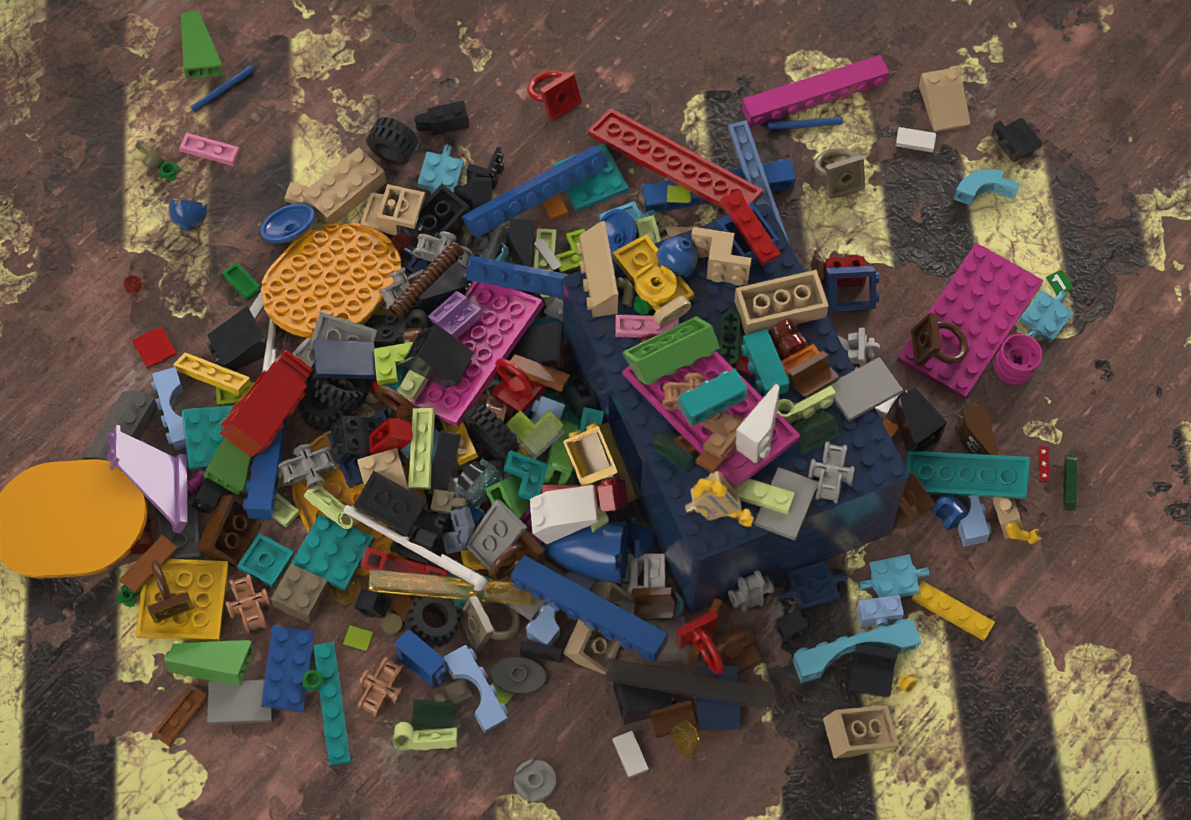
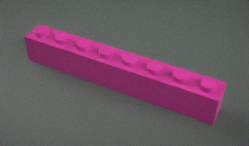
M881 55L744 98L742 99L741 109L750 127L754 125L759 126L770 120H778L785 115L796 114L801 110L812 109L817 105L830 103L841 97L846 98L857 92H865L872 87L883 86L888 81L889 71Z

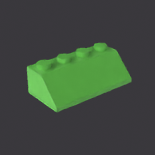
M696 316L622 353L638 380L646 385L657 382L658 378L664 375L675 373L682 366L694 364L701 357L712 355L720 346L712 325Z

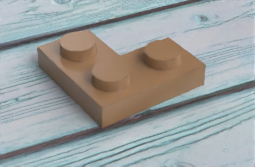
M722 411L700 422V425L713 432L704 443V450L722 459L736 442V429L742 424V421Z

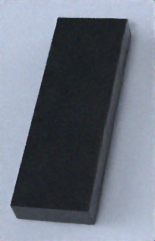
M444 430L440 431L432 463L431 487L426 490L433 492L434 490L448 491L461 434Z

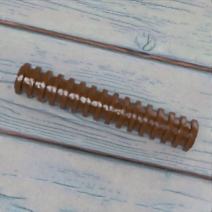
M451 242L425 269L426 271H423L422 275H419L418 279H415L414 283H411L410 287L406 288L401 294L402 296H399L398 300H395L394 304L390 305L389 308L392 314L402 319L404 314H407L408 310H411L412 306L416 305L419 297L456 260H459L460 256H463L464 251L462 247L455 242Z

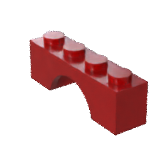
M368 547L364 550L359 567L435 591L442 590L447 573L445 570L405 560Z

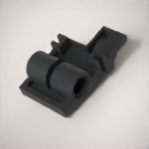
M411 309L408 310L407 314H404L402 319L397 318L393 314L372 315L363 326L377 330L374 340V349L404 344L403 333L406 329L413 327L429 328L432 325V321L424 311Z
M424 508L408 536V541L434 553L445 531L443 525L448 527L451 522V514L434 512L431 509L427 510ZM393 541L390 550L396 554L424 565H429L430 560L396 541Z

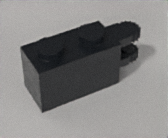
M464 100L427 108L426 113L415 116L416 130L420 132L431 130L433 136L469 128L468 113Z

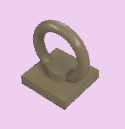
M834 148L826 150L816 157L814 169L818 175L826 178L827 195L830 199L865 189L864 158L861 154L856 155L847 149ZM832 156L847 157V159L825 165L826 170L821 166L826 158Z
M498 595L485 596L480 600L477 596L469 597L459 613L461 614L459 622L476 652L484 648L489 638L505 640L514 636L520 628V613L498 600ZM491 603H497L506 607L512 615L513 622L511 627L503 632L494 631L489 617L483 608Z

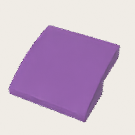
M456 291L435 309L428 318L435 325L438 324L457 339L478 321L484 313L481 308L470 303L465 295Z

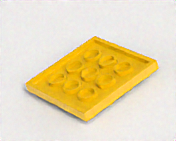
M169 559L161 568L170 592L176 593V595L188 592L194 609L154 623L147 606L158 603V599L162 595L153 575L141 590L136 638L220 641L229 569L228 561Z

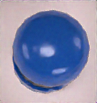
M950 494L940 496L935 501L937 506L932 508L933 514L943 522V527L946 531L958 526L960 521L969 514V511L955 495Z

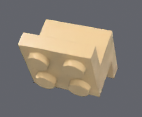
M387 184L384 195L371 192L360 225L394 236H398L401 226L415 229L425 198V192Z
M693 227L691 242L698 250V257H709L707 279L714 282H729L738 286L748 285L751 258L732 255L734 233Z

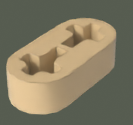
M680 296L658 309L653 319L659 326L664 327L686 314L691 308V303L685 296Z

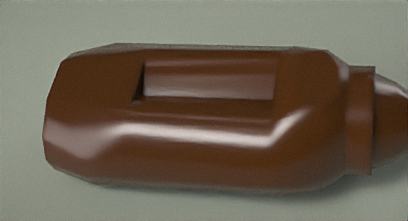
M815 250L811 261V270H817L820 282L823 284L826 281L825 263L818 254V250Z

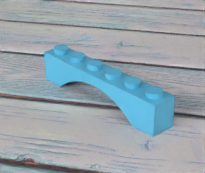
M901 619L896 621L894 625H881L870 632L864 630L856 633L853 637L847 638V636H843L829 644L828 642H822L816 645L815 648L797 650L793 656V663L800 683L820 678L835 660L854 651L856 644L869 643L873 647L879 648L888 646L893 648V650H897L898 654L919 649L921 640L913 619L908 621Z

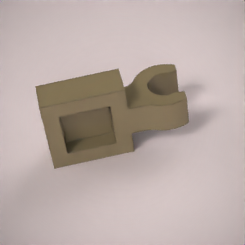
M434 490L431 510L450 514L453 508L468 507L469 502L465 498H455V492Z
M462 678L445 686L446 693L435 696L434 702L438 709L451 702L456 707L473 699V695Z

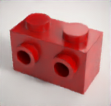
M852 255L841 258L833 256L825 259V271L826 268L865 266L864 256ZM867 276L837 278V287L865 286Z
M389 418L369 435L370 453L378 454L395 448L399 452L412 441L411 423L399 418Z

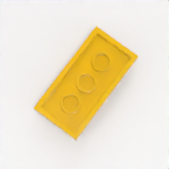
M646 234L612 253V258L633 284H635L637 273L644 266L654 264V267H659L658 257L656 258L658 248ZM678 275L676 277L677 287L674 296L669 301L652 307L657 311L680 296H685L690 301L694 298L695 293ZM652 281V285H653V286L659 287V285H660L659 282L654 283V282Z

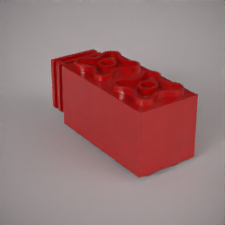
M285 350L270 365L267 372L264 370L246 396L244 395L235 403L229 414L220 424L223 428L219 434L251 458L257 453L260 455L264 449L266 450L270 446L275 436L284 426L283 421L290 417L298 403L305 396L303 391L307 385L304 383L313 372V369L307 366L299 357Z

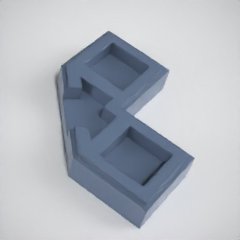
M469 507L450 511L455 531L445 532L442 535L446 554L463 551L467 548L475 527Z

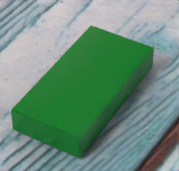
M237 262L222 272L225 280L246 301L261 291V286Z

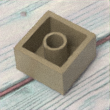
M290 564L271 601L275 609L311 624L330 588L326 579Z

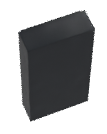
M521 641L520 654L522 656L561 663L562 649Z

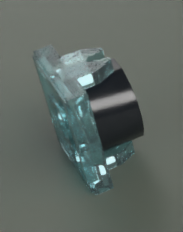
M484 459L480 462L475 461L468 465L461 473L457 482L459 486L456 491L477 509L488 497L485 489L502 481L503 477L491 463L489 464Z

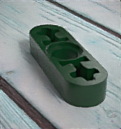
M727 311L722 315L719 355L726 361V351H731V360L727 363L734 368L738 359L740 316L735 311ZM729 318L733 319L732 329H728ZM726 336H732L735 342L733 344H726L723 339Z
M1066 455L1063 472V510L1075 511L1077 500V456Z

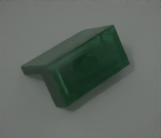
M821 411L792 426L800 434L797 444L800 452L803 454L841 436L835 417L825 411Z
M666 430L663 434L658 432L653 438L652 449L687 472L700 456V453L696 452L691 455L676 445L674 439L678 436L670 430Z
M413 699L412 727L427 729L454 728L456 719L455 703Z

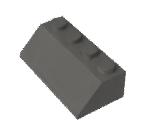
M139 391L122 392L83 456V459L107 460V454L110 449V444H107L108 434L113 432L116 425H120L121 432L139 440L158 409L154 398Z

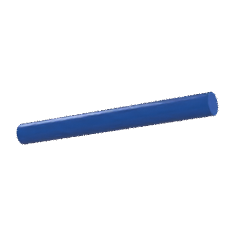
M247 67L191 105V110L195 113L255 72L253 67Z
M843 117L768 122V130L843 125Z

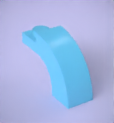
M979 170L966 176L960 182L953 200L972 206L974 199L986 192H993L1015 199L1020 183L1012 179L1002 178L1004 171Z

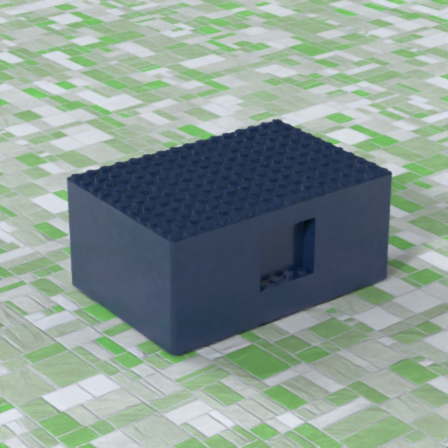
M766 203L755 206L778 237L777 248L781 255L780 258L763 266L759 261L750 265L748 285L804 273L770 206ZM717 220L697 228L716 230ZM736 228L730 231V233H734V240L744 254L750 252L751 248L739 230ZM692 230L673 237H682L691 241ZM667 239L654 243V245L659 249L661 244ZM698 257L693 273L687 278H683L684 275L681 276L695 295L689 301L691 303L689 311L679 317V324L697 316L712 325L719 344L722 315L727 311L738 313L734 301L735 290L738 287L747 285L738 286L729 282H714L707 279L709 257ZM612 259L615 280L619 277L623 279L628 278L615 260ZM578 271L563 278L564 344L567 347L566 353L572 366H579L598 396L597 410L604 411L602 425L609 422L637 496L635 501L649 528L654 529L655 544L660 554H665V565L689 613H695L712 606L715 598L722 601L730 599L728 591L739 589V577L745 578L759 570L762 577L767 575L770 581L773 582L787 576L789 571L828 560L888 536L891 533L909 472L875 408L848 422L834 401L828 408H820L815 411L811 417L802 418L790 423L800 434V439L749 478L771 485L778 467L808 478L811 460L815 459L816 462H823L826 442L841 447L847 445L843 467H854L851 486L845 482H840L837 503L823 498L816 500L815 492L796 540L754 525L761 507L740 501L742 511L748 509L751 512L750 516L754 518L749 527L743 526L739 523V519L730 516L707 520L701 513L690 517L685 509V505L693 502L691 489L700 479L709 477L711 472L696 463V459L700 456L699 452L688 458L681 453L674 444V439L681 434L623 375V370L630 365L622 352L650 339L615 337L616 315L643 316L634 309L633 303L635 297L638 296L636 290L632 306L622 305L624 293L621 288H617V314L593 317L592 310H588L586 304V297H589L588 291L584 292L583 279H586L585 273L581 274V271ZM652 307V310L645 316H654L656 311ZM827 316L826 318L768 331L774 347L780 349L778 355L780 361L814 344L819 352L824 351L828 355L830 367L839 375V379L855 370ZM729 318L728 329H732L733 319ZM741 319L737 362L741 355L740 345L742 344L743 336H745ZM726 336L723 339L726 344H733L735 342L732 336ZM726 351V362H730L731 360V351ZM737 371L753 389H756L755 376L749 377V375ZM789 383L788 392L779 395V401L787 399L794 405L805 400L791 386V383ZM784 410L779 411L783 415L789 414L787 411ZM812 477V478H809V479H812V480H815V481L819 482V479H820V478H818V477Z

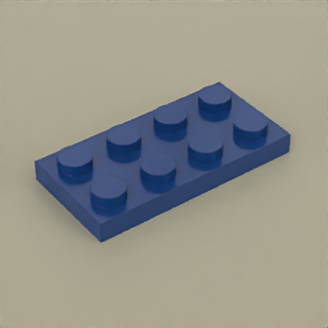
M272 626L261 707L303 713L306 689L302 684V678L309 671L314 631Z

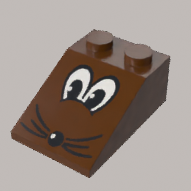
M987 405L962 408L961 414L958 416V423L955 424V433L960 437L962 445L970 454L998 455Z

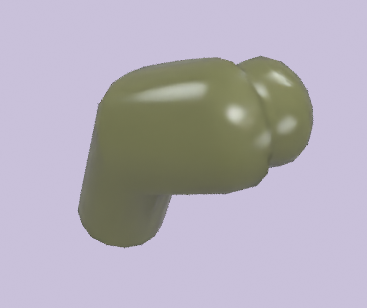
M619 277L616 280V286L621 288L624 293L622 305L632 306L635 293L634 286L628 278L623 279Z

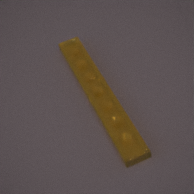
M370 570L368 591L467 600L469 597L477 596L479 601L534 606L536 599L531 596L530 592L517 589L513 582L486 580V587L482 591H475L474 585L459 577Z

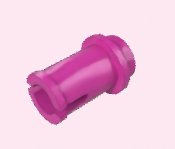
M199 469L190 480H187V493L197 492V489L206 478L202 476L205 471Z

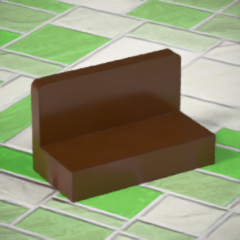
M824 351L788 371L791 386L804 399L809 398L839 380V375L830 367L828 355Z
M672 587L632 588L631 596L636 604L634 616L642 620L674 619L678 599Z
M692 700L651 711L650 720L656 738L697 727L692 710Z

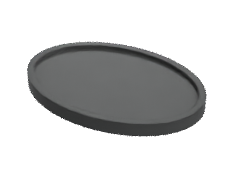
M510 657L498 661L492 667L491 679L498 688L505 692L529 694L543 687L546 681V673L542 666L533 660L522 657Z

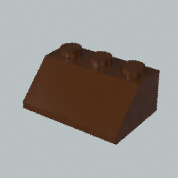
M235 495L220 496L196 551L214 561H228L229 566L237 568L250 547L261 519L248 518L247 511L243 510L244 501Z

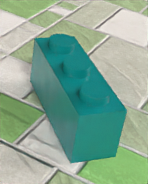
M764 329L743 336V341L740 345L743 357L747 356L749 363L747 365L750 374H755V386L758 393H762L764 398L775 384L779 385V395L788 392L790 382L768 330Z
M735 369L729 372L724 371L717 378L711 381H704L699 387L683 392L678 397V408L690 426L693 427L747 399L748 387Z

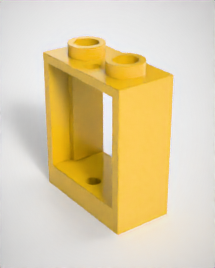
M598 423L587 426V431L580 433V430L568 434L569 439L563 441L581 486H586L624 470L606 424L599 426ZM598 432L612 466L590 475L576 441Z

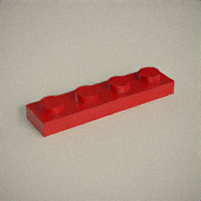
M737 190L721 198L720 203L760 264L763 266L780 258L781 253L740 191Z

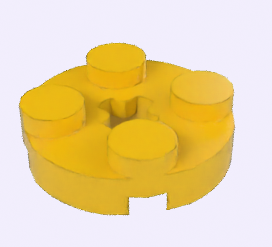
M654 264L647 265L637 273L634 289L643 300L652 306H657L660 303L669 301L674 296L677 287L676 276L665 266L654 267ZM652 281H653L654 283L659 282V283H660L659 287L653 286V285H652Z

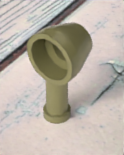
M142 140L135 144V147L146 155L143 163L150 170L161 166L165 162L153 149L147 147Z

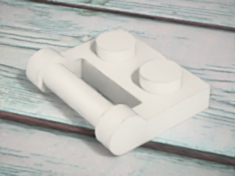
M632 554L627 556V562L629 563L628 594L631 595L632 588H665V554H644L640 558H634ZM638 563H644V586H638Z

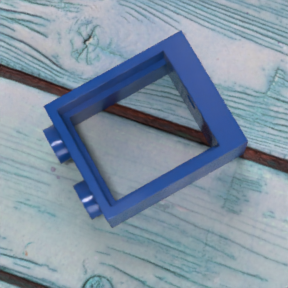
M752 202L748 205L776 247H778V237ZM729 215L717 220V231L730 232L737 228ZM733 240V255L751 258V265L758 261L752 250L744 254L737 242Z
M873 266L826 268V300L828 310L876 309V302H879V291H876V284H879V273L875 271ZM869 276V301L837 302V278Z
M409 629L394 643L397 658L433 689L437 685L441 686L447 680L446 660Z

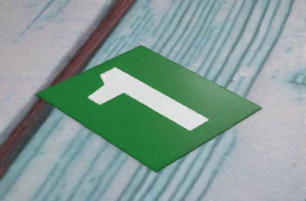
M1063 270L1046 276V279L1057 295L1060 291L1066 292L1074 288Z

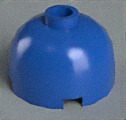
M169 200L170 220L180 226V230L191 231L192 227H198L204 222L207 214V204L202 206L201 202L180 200V203H175V200Z
M671 237L661 244L656 253V258L658 257L659 267L661 265L665 266L676 277L684 275L683 278H687L693 273L697 265L698 250L686 238Z

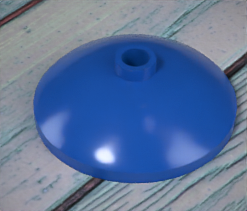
M304 203L282 207L264 220L260 228L261 236L265 241L274 244L292 242L303 236L311 228L315 220V212L310 205Z
M622 209L609 211L598 222L605 221L611 258L614 251L636 239L634 218L629 212Z

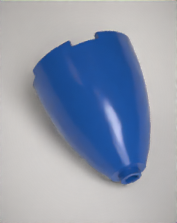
M609 521L593 533L591 526L582 528L546 544L545 553L549 554V558L558 565L580 576L602 582L622 584L621 578H625L627 570L628 542L625 539L629 537L628 524L625 521Z

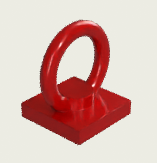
M559 70L544 71L533 77L527 86L528 95L533 100L544 103L547 116L551 121L582 103L575 74L571 71L567 73ZM547 78H557L541 88V94L535 92V86L540 81Z
M500 358L495 362L496 370L502 380L491 391V395L515 412L521 411L524 414L548 386L530 380L521 368L507 359Z
M713 610L678 628L675 643L679 650L692 643L697 645L709 668L715 674L720 675L724 671L723 660L714 641L710 637V634L716 631L718 616Z

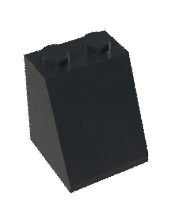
M248 306L207 335L209 351L217 356L215 359L216 364L229 370L236 371L265 356V337Z
M436 324L418 333L401 365L445 388H449L454 385L457 386L463 378L462 373L471 365V358L474 352Z
M914 387L910 391L905 390L899 396L900 399L895 413L907 455L908 451L923 452L942 438L947 423L919 390Z
M662 667L613 672V689L624 725L649 719L651 711L676 704L673 692L669 693L667 687L670 685L668 674L663 673Z

